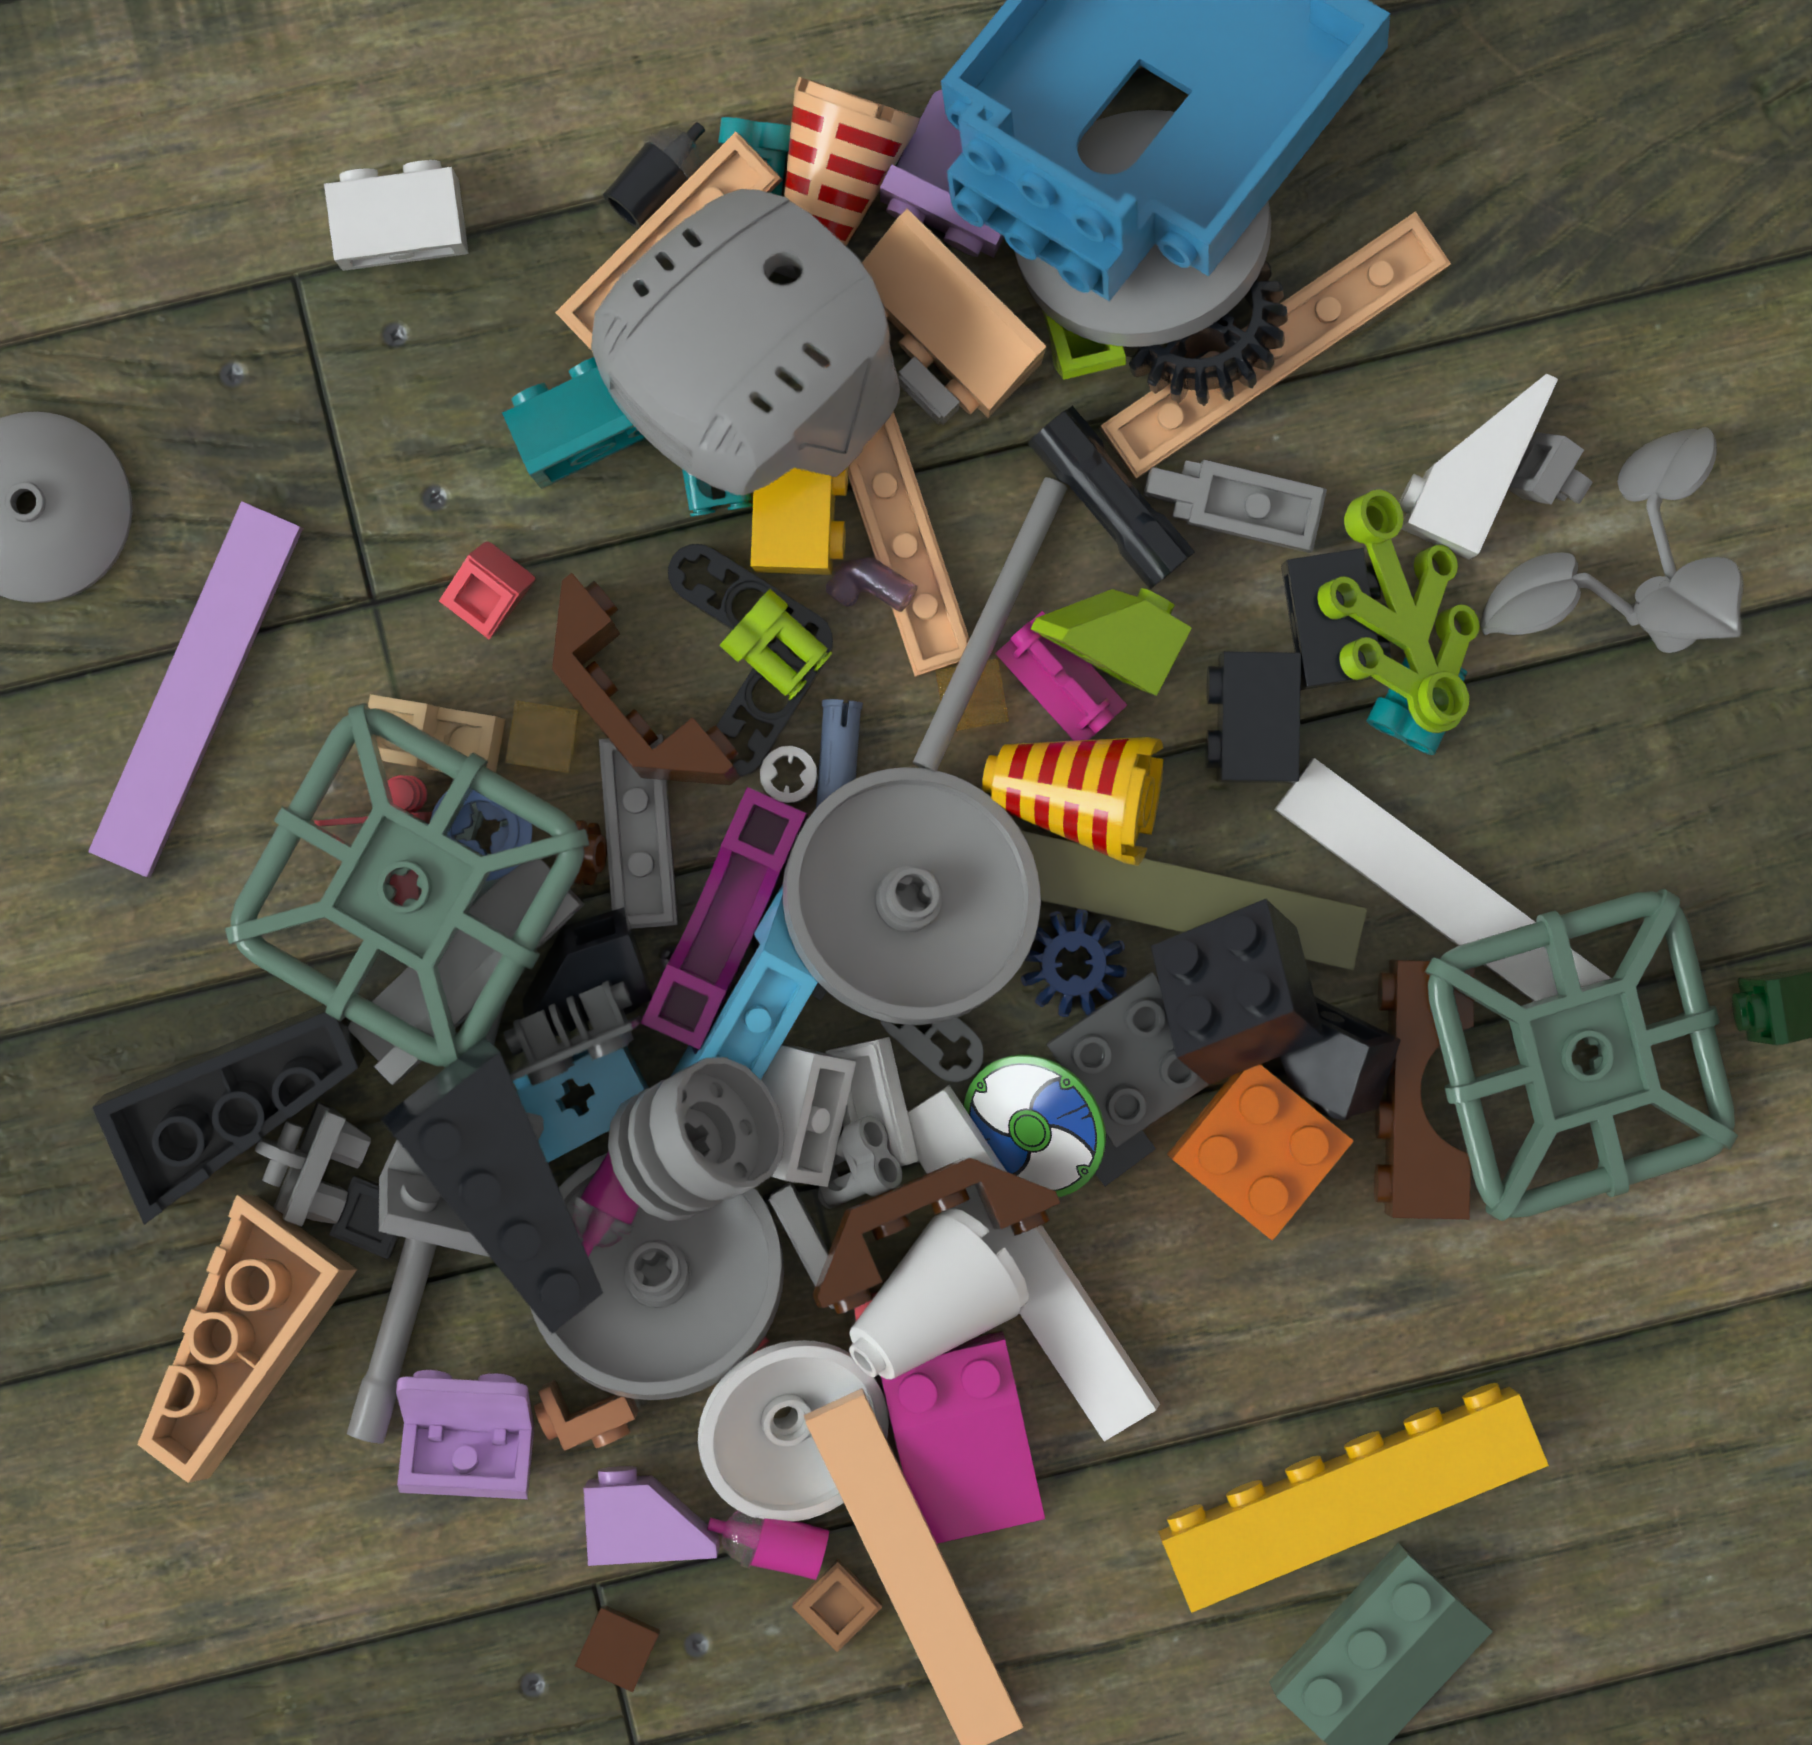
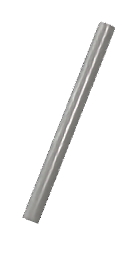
M1045 477L913 760V764L919 768L930 769L936 772L1067 491V487L1055 479Z

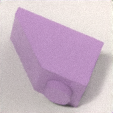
M616 1466L599 1469V1479H588L584 1487L588 1566L717 1558L720 1549L719 1534L707 1530L708 1525L652 1475L637 1476L636 1467Z

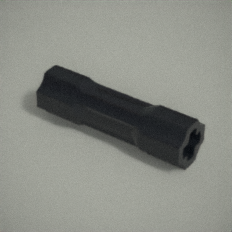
M1073 405L1051 420L1028 442L1056 478L1070 486L1116 541L1119 553L1150 590L1195 553L1165 515L1151 507L1105 451L1103 441Z

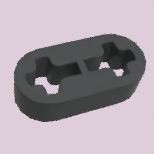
M958 1017L932 1023V1026L925 1034L915 1025L903 1024L899 1028L891 1022L880 1020L882 1026L893 1038L934 1074L946 1081L959 1082L969 1079L977 1073L983 1062L984 1050L981 1040ZM937 1030L953 1042L959 1040L961 1036H964L971 1042L966 1053L972 1060L967 1067L962 1068L955 1063L947 1070L941 1066L939 1062L943 1058L944 1053L930 1039Z

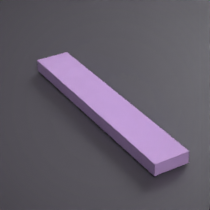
M241 501L89 848V853L142 876L151 878L303 528Z

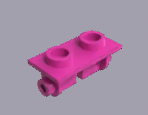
M1041 611L1032 621L1016 632L995 654L1073 741L1090 740L1121 712L1127 704L1091 664L1031 630L1035 619L1045 615Z

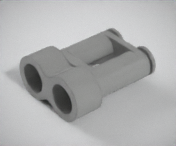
M865 1116L844 1127L842 1134L839 1136L828 1187L819 1186L818 1198L824 1207L831 1209L866 1193L871 1196H878L900 1185L902 1180L900 1164L888 1151L887 1133L883 1124L877 1118ZM847 1161L851 1172L838 1177L834 1165Z

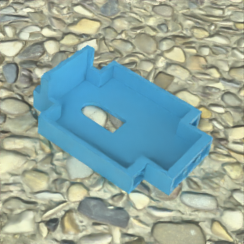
M1007 0L941 80L945 115L950 123L960 131L962 153L947 170L951 204L954 210L968 223L976 227H982L985 224L1003 235L1010 247L1021 256L1030 260H1035L1038 257L1056 268L1063 280L1077 291L1089 293L1091 290L1109 302L1155 244L1158 245L1162 254L1172 263L1183 268L1192 266L1209 277L1388 48L1390 13L1368 0ZM1139 66L1188 94V97L1130 168L1116 174H1101L1089 169L1081 161L1078 155V146L1083 136Z

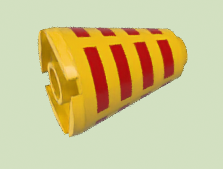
M1134 737L1004 744L998 756L989 755L986 761L982 790L985 793H990L991 799L1013 816L1120 862L1138 866L1141 864L1147 848L1135 845L1139 833L1152 835L1162 784L1164 759L1151 757V755L1164 749L1163 742L1158 738Z

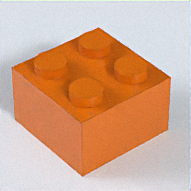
M1257 1065L1230 1076L1167 1155L1273 1241L1354 1140L1262 1065Z

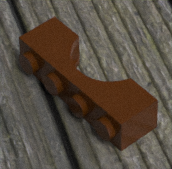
M1389 960V973L1380 972L1378 1007L1379 1011H1388V1033L1401 1039L1387 1080V1100H1381L1378 1109L1375 1111L1377 1139H1386L1385 1164H1376L1374 1171L1375 1202L1385 1203L1384 1213L1392 1218L1470 1220L1471 1165L1468 1154L1449 1145L1434 1131L1425 1115L1421 1100V1082L1425 1067L1434 1051L1440 1046L1428 997V981L1430 976L1425 972L1431 960ZM1475 968L1464 971V973L1475 979ZM1454 989L1462 1028L1466 1030L1474 1026V1000Z

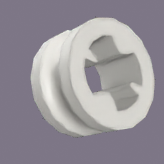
M781 746L771 751L763 760L760 769L761 783L766 793L773 799L786 804L798 803L807 798L814 790L818 779L817 767L812 757L803 749L794 746ZM783 757H788L790 764L793 763L794 757L798 758L806 766V769L800 774L804 786L794 793H790L789 786H785L784 792H781L772 783V780L778 775L777 769L773 765Z

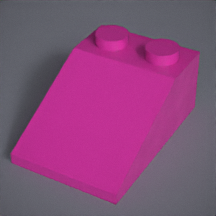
M1003 1331L975 1337L892 1380L881 1376L903 1474L937 1544L1045 1519Z

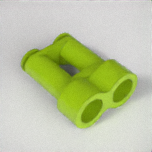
M769 589L719 646L735 661L739 662L743 658L784 696L788 694V699L792 700L807 683L806 680L801 681L805 674L813 666L815 667L813 670L816 672L832 655V652H826L828 648L785 611L789 605L772 589ZM775 636L806 663L798 673L767 646Z

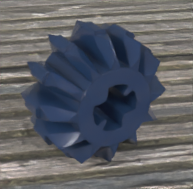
M1082 909L1076 910L1073 920V931H1067L1064 917L1059 911L1050 914V922L1057 935L1050 938L1042 928L1037 927L1034 939L1043 944L1044 947L1041 953L1030 949L1024 961L1040 962V970L1027 972L1020 978L1024 986L1033 985L1043 979L1047 982V985L1035 998V1003L1040 1007L1048 1004L1056 991L1060 992L1058 1015L1062 1017L1070 1015L1073 996H1079L1082 1010L1086 1015L1091 1014L1096 1010L1095 1003L1089 993L1094 988L1103 998L1109 1001L1117 996L1112 987L1102 982L1104 974L1117 978H1124L1127 974L1126 967L1106 964V956L1119 954L1125 950L1123 941H1113L1101 947L1098 941L1108 933L1111 924L1103 919L1095 925L1089 935L1084 933L1088 915L1087 911ZM1079 947L1084 948L1089 955V959L1082 961L1084 964H1090L1087 974L1083 978L1071 974L1065 980L1062 979L1057 973L1056 968L1061 967L1063 964L1055 962L1059 951L1064 948L1074 952Z

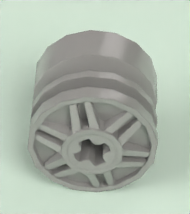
M726 1057L704 1058L679 1071L667 1080L656 1083L620 1104L610 1122L608 1149L616 1177L627 1196L646 1213L666 1221L687 1220L704 1210L713 1208L725 1199H731L758 1186L771 1177L783 1156L784 1129L776 1102L765 1083L751 1070Z

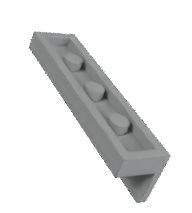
M542 859L520 864L513 871L501 877L471 906L468 913L506 935L513 937L551 869ZM569 889L535 949L536 951L585 905L571 889ZM458 929L438 965L455 1029L468 1017L503 955ZM408 967L372 1003L435 1038L418 973L413 968ZM353 1021L350 1022L348 1026L349 1031L379 1061L374 1067L391 1085L401 1082L422 1062Z

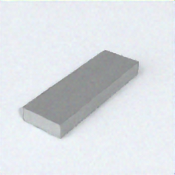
M663 734L657 735L659 739L650 745L652 750L664 741ZM599 739L612 911L624 907L631 928L678 925L667 780L640 778L609 739Z

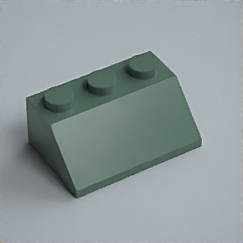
M1398 1542L1274 1675L1269 1683L1275 1696L1328 1745H1388L1485 1641L1493 1630Z

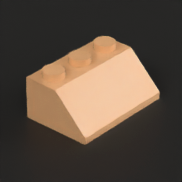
M908 209L896 219L862 262V265L874 281L884 306L886 318L904 335L898 342L901 348L911 358L915 356L926 368L933 363L950 380L945 387L960 401L959 406L971 415L978 408L989 418L1042 364L1046 345Z

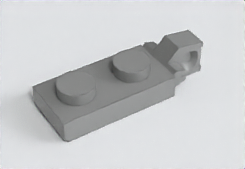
M1203 460L1201 463L1185 461L1182 474L1152 467L1147 476L1143 496L1174 503L1175 507L1172 517L1187 521L1188 525L1311 553L1313 552L1327 489Z

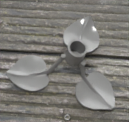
M1702 427L1698 430L1686 429L1657 438L1635 451L1620 470L1617 483L1623 497L1634 502L1648 499L1646 503L1647 512L1665 576H1656L1642 583L1636 590V602L1634 605H1630L1589 573L1577 574L1578 562L1572 554L1559 552L1544 554L1525 561L1514 568L1494 589L1486 603L1480 627L1484 636L1491 633L1524 635L1550 628L1561 622L1572 612L1580 599V588H1587L1621 612L1631 626L1640 624L1643 630L1650 635L1656 647L1665 653L1683 650L1697 639L1740 637V607L1744 584L1743 576L1737 564L1728 558H1703L1690 562L1676 571L1660 512L1663 499H1683L1694 493L1709 476L1717 454V443L1713 432L1707 427Z

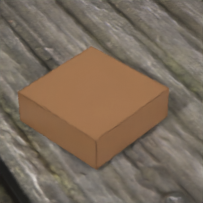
M837 1559L793 1602L792 1607L838 1652L883 1607V1603Z

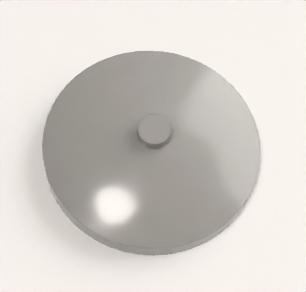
M1162 110L1132 111L1097 120L1083 136L1078 146V155L1081 161L1095 172L1101 174L1120 173L1130 168L1137 161L1175 112ZM1269 201L1209 277L1192 266L1183 268L1172 263L1162 254L1158 245L1155 244L1110 302L1091 290L1089 293L1077 291L1063 280L1056 268L1037 257L1035 260H1030L1021 256L1016 251L1015 254L1021 275L1033 299L1049 317L1062 327L1083 338L1114 346L1140 347L1164 344L1185 338L1212 325L1235 307L1250 290L1264 265L1269 250L1271 238Z
M909 767L885 769L861 776L843 785L829 795L805 822L793 843L784 871L783 908L785 921L795 950L814 979L840 1002L857 1012L886 1022L908 1025L938 1023L954 1019L981 1006L998 993L1021 967L1030 951L1039 923L1041 907L1039 876L1033 854L1021 830L1011 816L984 791L965 780L940 771L934 772L930 769Z
M606 1154L595 1158L578 1169L559 1187L581 1242L592 1224L597 1208L586 1203L580 1197ZM755 1188L731 1199H725L713 1208L704 1210L687 1220L666 1221L646 1213L639 1206L631 1225L612 1217L588 1257L603 1290L602 1295L553 1334L550 1333L532 1309L531 1311L539 1331L559 1359L576 1375L601 1390L618 1396L642 1400L671 1399L701 1391L718 1383L736 1364L753 1354L773 1323L779 1307L784 1281V1257L776 1224L766 1203Z

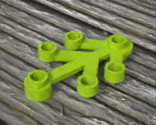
M1380 489L1373 490L1355 498L1349 504L1344 517V526L1346 532L1354 541L1365 544L1388 608L1363 593L1359 585L1352 578L1346 576L1338 577L1323 584L1318 591V604L1321 611L1327 617L1341 619L1349 615L1404 650L1410 669L1385 656L1377 641L1369 637H1363L1346 644L1340 652V665L1344 673L1351 679L1362 680L1371 676L1407 698L1409 711L1415 722L1428 732L1442 733L1456 727L1469 707L1467 687L1458 675L1469 642L1475 639L1479 633V619L1475 611L1464 604L1446 609L1437 616L1447 583L1455 577L1458 570L1455 554L1445 545L1432 546L1416 555L1414 559V572L1420 582L1414 599L1412 598L1391 538L1398 535L1402 528V508L1397 499L1389 492ZM1432 558L1439 565V574L1433 568ZM1336 589L1344 598V606L1337 600ZM1454 618L1460 623L1461 634L1455 628ZM1434 622L1437 635L1442 641L1436 661L1428 642ZM1358 650L1365 656L1366 667L1359 661Z

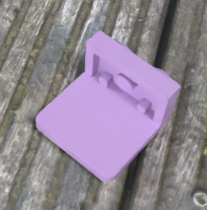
M938 90L932 95L919 121L917 130L904 150L897 166L891 164L880 186V201L888 205L886 212L897 219L908 209L922 223L945 233L946 235L943 240L952 247L971 256L978 257L981 251L994 258L1004 236L985 224L982 227H976L968 223L954 210L951 204L947 170L962 153L960 131L950 123L945 115L942 90Z
M436 1370L417 1371L413 1377H401L397 1380L396 1394L404 1421L397 1483L400 1493L528 1499L534 1421L528 1387L526 1385L517 1383L515 1378L504 1374H484L479 1376L478 1381L452 1379V1376L445 1372Z

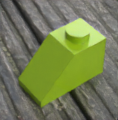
M1141 588L1137 597L1110 589L1039 616L1035 619L1031 630L1123 684L1157 696L1192 627L1171 615L1175 604L1150 590Z

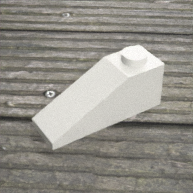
M1545 374L1425 472L1423 478L1413 474L1399 502L1402 511L1407 513L1401 529L1435 545H1445L1453 553L1468 560L1477 556L1558 379Z

